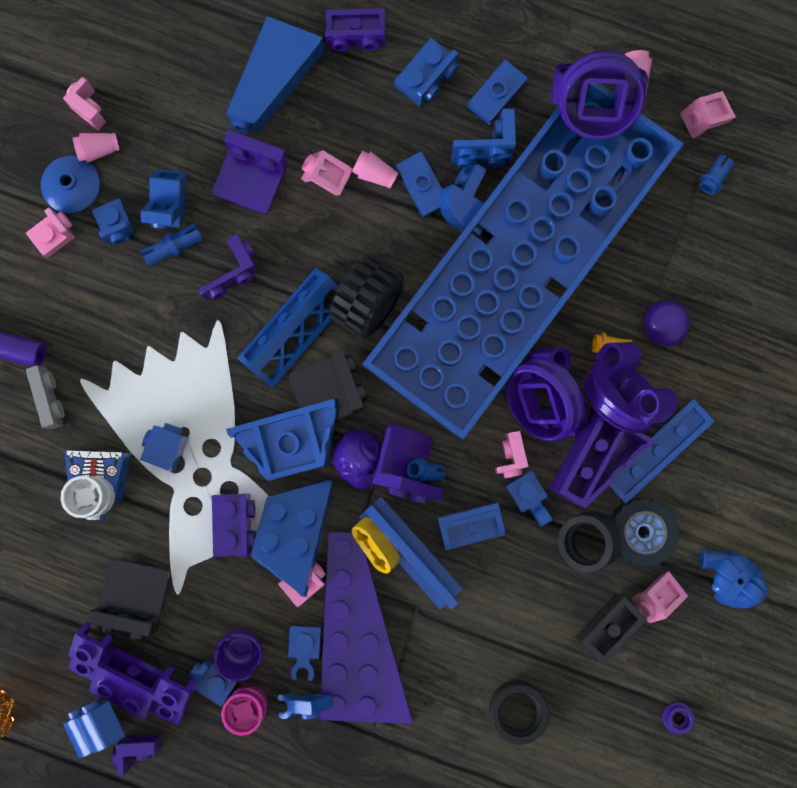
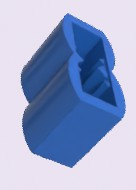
M99 699L87 705H83L68 713L69 720L63 723L78 758L99 752L125 737L109 701L101 704Z

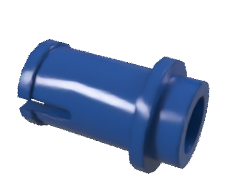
M718 155L708 173L701 176L699 187L703 192L714 195L722 189V182L734 167V162L730 158L722 167V162L726 156Z
M416 458L408 464L407 474L412 480L417 482L426 480L439 483L444 479L445 472H437V470H445V467L440 463H430L423 458Z
M702 549L699 557L700 569L716 570L718 564L723 559L736 553L734 550H729L727 553Z

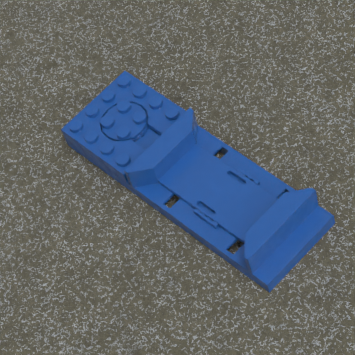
M589 83L584 108L614 109L615 107L612 102L613 92L600 83ZM558 106L364 361L363 366L463 440L684 143L642 113L631 127L619 135L607 139L585 138L574 133L565 124ZM478 225L493 235L488 244H485L472 234ZM551 278L567 289L561 298L545 288ZM412 311L428 322L421 332L405 321ZM485 366L501 377L495 387L479 376Z

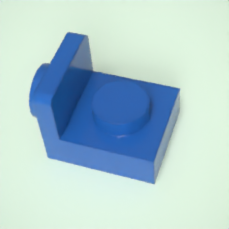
M119 198L92 210L101 230L99 235L108 245L122 244L129 240V236L136 233L125 206Z
M210 658L203 664L198 662L187 678L189 680L192 677L197 679L198 682L194 691H198L219 706L224 704L238 682L222 678L214 668V660Z

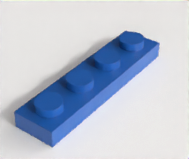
M695 399L689 400L650 437L655 442L649 448L646 447L628 468L625 467L613 479L608 488L622 503L626 504L715 421Z

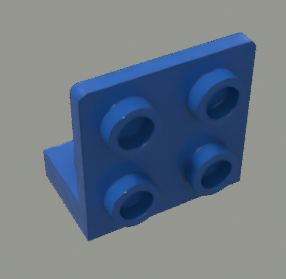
M502 109L500 120H495L492 139L454 140L451 165H458V168L466 169L475 164L488 165L489 168H502L505 164H510L516 146L515 109Z

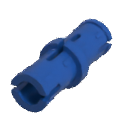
M193 223L171 236L169 233L164 235L163 240L140 250L150 268L172 255L174 257L179 256L180 251L203 241Z

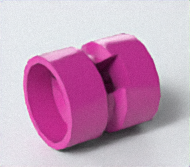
M244 685L236 689L222 708L221 716L225 728L232 734L239 736L249 735L254 732L263 721L268 710V699L265 693L259 687L253 685Z

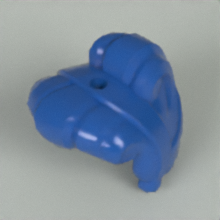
M739 553L723 559L718 564L717 573L712 584L715 600L723 605L734 608H751L761 604L767 598L769 588L765 583L762 571L754 561ZM739 578L742 579V582L740 584H738Z

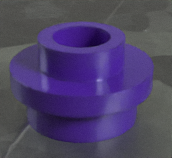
M673 702L665 707L662 721L671 733L681 735L687 733L693 727L694 714L686 704ZM680 712L682 714L681 721L673 722V715Z

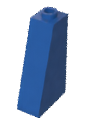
M267 16L226 112L232 127L243 133L252 131L259 134L323 55L325 50L323 38Z

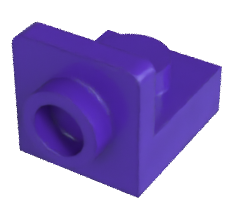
M149 734L123 737L113 748L112 763L113 766H117V776H124L132 766L131 756L136 761L151 759L152 755H155L162 747V735Z

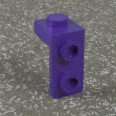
M237 234L226 239L241 266L200 288L199 292L206 300L221 298L228 292L227 289L235 284L243 285L254 278L253 274L258 272L251 258L256 254L247 239L242 242Z

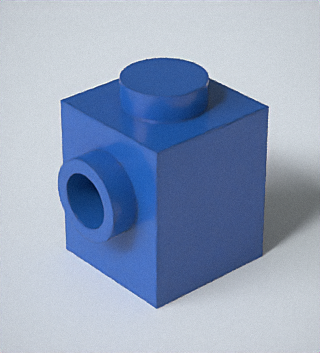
M165 422L164 427L154 425L152 430L149 429L143 438L142 446L145 448L140 460L167 471H176L189 438L181 435L183 429Z

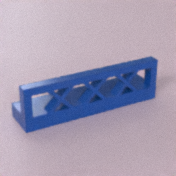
M315 268L237 359L273 389L330 323L331 306L324 307V297L331 289L336 293L339 286L327 274ZM317 314L316 324L310 329H304V320L307 316ZM297 337V346L292 351L284 352V343L288 338ZM277 360V369L270 377L261 371L268 361Z

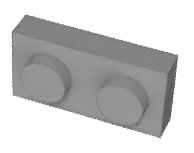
M38 365L27 368L26 373L41 427L55 429L64 426L62 421L64 409L61 402L56 400L55 397L56 381L52 372Z

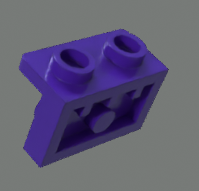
M250 494L212 495L213 557H245L251 555L256 538V531H251V518H255L256 505L255 500H250Z

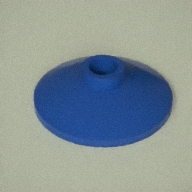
M72 155L60 157L50 163L41 179V191L45 201L53 209L59 212L62 211L65 214H76L88 209L98 198L101 188V181L96 168L90 162L87 163L86 160L78 161L77 156ZM71 177V183L68 186H63L64 180Z

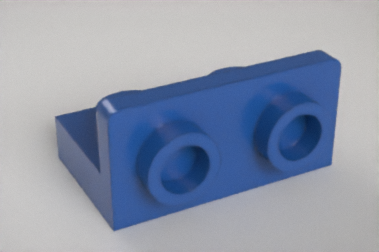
M430 38L394 80V87L419 107H422L426 101L431 102L440 91L439 85L445 78L450 80L459 68V52L454 49L450 53Z

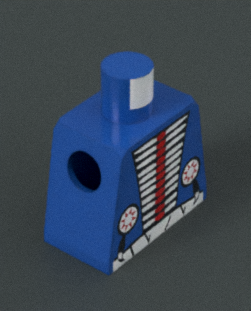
M65 451L67 480L69 481L78 476L102 477L113 486L115 492L114 502H121L132 454L121 452ZM105 514L97 517H88L85 520H105Z

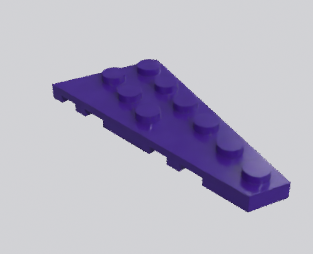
M329 531L321 694L332 695L333 708L320 712V720L413 724L367 557L354 539L352 532Z

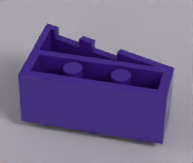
M591 410L587 428L576 437L548 490L572 504L586 508L613 482V479L625 467L628 468L635 461L634 459L646 447L649 448L655 440L643 433L622 431L605 421L595 410Z

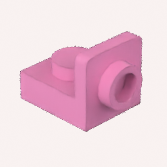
M81 77L78 82H74L69 86L63 99L75 113L99 131L106 121L100 114L101 107L90 99L95 90L88 80Z
M723 91L696 99L680 113L692 138L700 136L707 129L729 123L736 117Z
M322 150L313 155L310 154L306 158L302 166L304 173L301 180L305 182L312 181L338 196L341 195L353 168Z
M48 207L44 210L47 217L26 232L27 236L45 258H49L75 238L69 229L73 225L62 211L56 213Z
M516 431L506 434L507 440L502 441L505 458H511L512 464L495 468L496 474L503 473L504 478L522 475L521 469L528 467L521 433Z
M315 561L307 597L300 596L296 590L284 581H281L278 585L298 608L326 584L323 578L326 576V573Z
M668 571L661 574L644 592L635 594L631 601L647 618V622L652 623L666 619L688 595Z

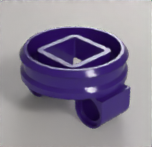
M596 51L579 58L574 63H560L555 66L551 101L552 104L559 105L562 119L574 133L589 139H607L624 132L639 118L645 106L649 78L646 71L639 68L626 55L615 51ZM588 84H615L612 98L615 108H584Z
M607 343L595 355L598 361L594 364L591 371L585 375L583 380L584 393L592 408L609 424L628 433H645L652 428L653 424L666 422L676 411L678 399L674 391L669 388L654 389L641 374L634 370L641 360L640 349L635 343ZM617 389L621 391L624 397L628 400L629 404L625 401V399L622 397V395L619 393Z
M565 347L537 348L526 355L528 361L517 367L507 381L506 397L510 411L518 424L526 432L541 440L559 441L566 436H577L587 428L589 413L584 406L581 390L569 373L572 364L570 352ZM535 388L547 389L552 406L544 412L541 409Z

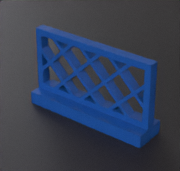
M382 497L359 516L360 519L364 517L370 518L386 535L399 554V564L440 610L445 605L452 610L459 604L455 596L463 588Z

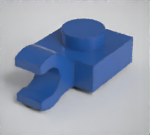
M533 471L505 487L520 512L522 513L530 509L539 526H544L553 520L540 502L548 496Z
M289 692L277 696L278 701H284L287 704V710L279 713V717L282 719H287L297 714H301L302 719H314L320 717V712L333 708L332 695L305 694L301 696Z

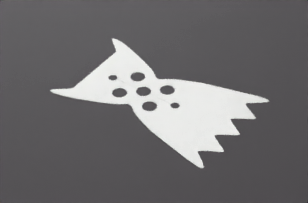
M217 321L213 328L207 348L198 344L184 332H181L175 361L167 359L148 346L143 372L140 376L118 361H114L109 390H105L90 381L80 379L81 385L91 401L128 450L153 475L174 489L170 506L169 546L171 577L177 595L181 592L188 568L213 557L212 495H221V485L226 481H233L239 488L238 494H250V500H255L256 515L255 518H251V531L255 530L256 534L266 498L269 497L251 478L240 470L233 468L230 462L235 438H230L226 429L235 427V405L226 343L220 321ZM166 422L179 428L186 427L189 429V439L182 453L185 467L181 472L172 473L140 460L145 448L142 446L143 438L149 429L152 430L154 425L164 427ZM216 439L220 443L221 451L216 457L210 458L204 455L202 445L206 440ZM198 467L207 468L211 472L212 479L207 486H198L193 481V473ZM189 497H197L201 500L203 507L198 515L191 516L184 511V502Z

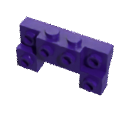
M85 622L75 633L68 654L71 657L68 669L92 681L89 689L90 692L96 694L101 699L121 707L128 713L145 720L151 711L162 719L178 726L189 707L190 699L198 680L192 677L188 685L184 687L171 680L175 669L170 666L166 672H163L115 646L108 652L113 636L107 634L99 643L87 636L91 624Z

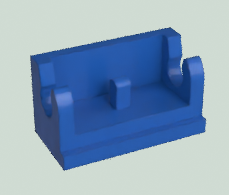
M496 502L437 517L445 550L505 535L499 504Z

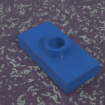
M504 60L468 102L467 108L490 125L527 82L528 77Z
M422 151L396 164L395 168L422 218L424 219L441 210L440 197L443 189Z

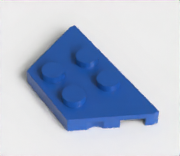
M338 398L228 428L226 431L230 438L234 437L244 449L243 453L250 461L257 465L258 471L267 481L322 467L328 464L339 404Z
M330 480L267 497L251 556L256 562L270 570L274 576L287 583L302 597H307L334 487L333 482Z

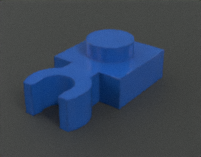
M290 625L288 657L297 658V662L291 669L292 680L297 679V671L300 668L308 670V681L313 680L315 667L311 663V659L320 658L322 626Z

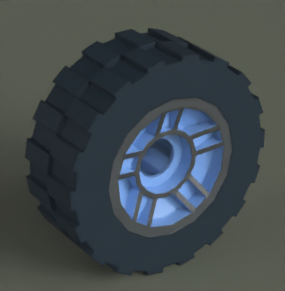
M635 498L626 504L621 503V506L613 511L614 514L610 517L619 529L622 543L618 556L628 563L642 567L660 565V562L667 561L671 553L675 552L676 544L680 539V536H678L679 524L676 523L675 519L677 518L674 513L669 511L670 508L660 504L657 500L648 498ZM643 526L649 530V534H645L641 538L638 535V530Z

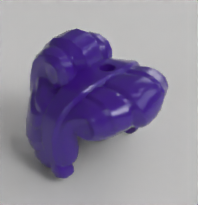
M360 429L350 430L334 445L332 451L333 465L340 476L349 481L356 489L374 487L376 484H373L383 445L373 434Z

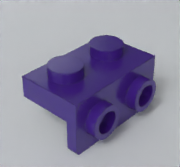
M385 8L326 10L325 38L327 49H333L338 52L348 51L350 48L374 51L380 47H386Z

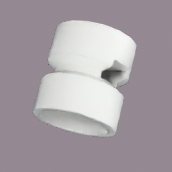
M78 476L72 478L64 485L61 491V503L64 510L76 518L103 515L111 509L115 499L113 486L102 477Z

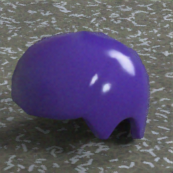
M659 300L646 309L643 328L649 340L659 346H673L684 340L690 327L688 312L682 305L673 300Z
M242 629L226 633L216 646L214 668L222 678L232 682L249 679L253 671L261 664L263 657L262 643L255 634Z

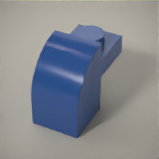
M478 164L466 169L463 168L455 180L457 186L452 184L445 187L441 193L440 208L446 222L460 233L465 230L484 205L482 201L473 197L486 172V169ZM478 225L472 234L480 236L484 228Z
M157 169L149 177L150 201L141 210V222L150 223L155 228H167L169 226L179 228L184 218L187 200V173Z

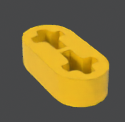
M364 517L352 528L354 539L377 570L382 573H389L399 563L400 557L386 535L370 518Z

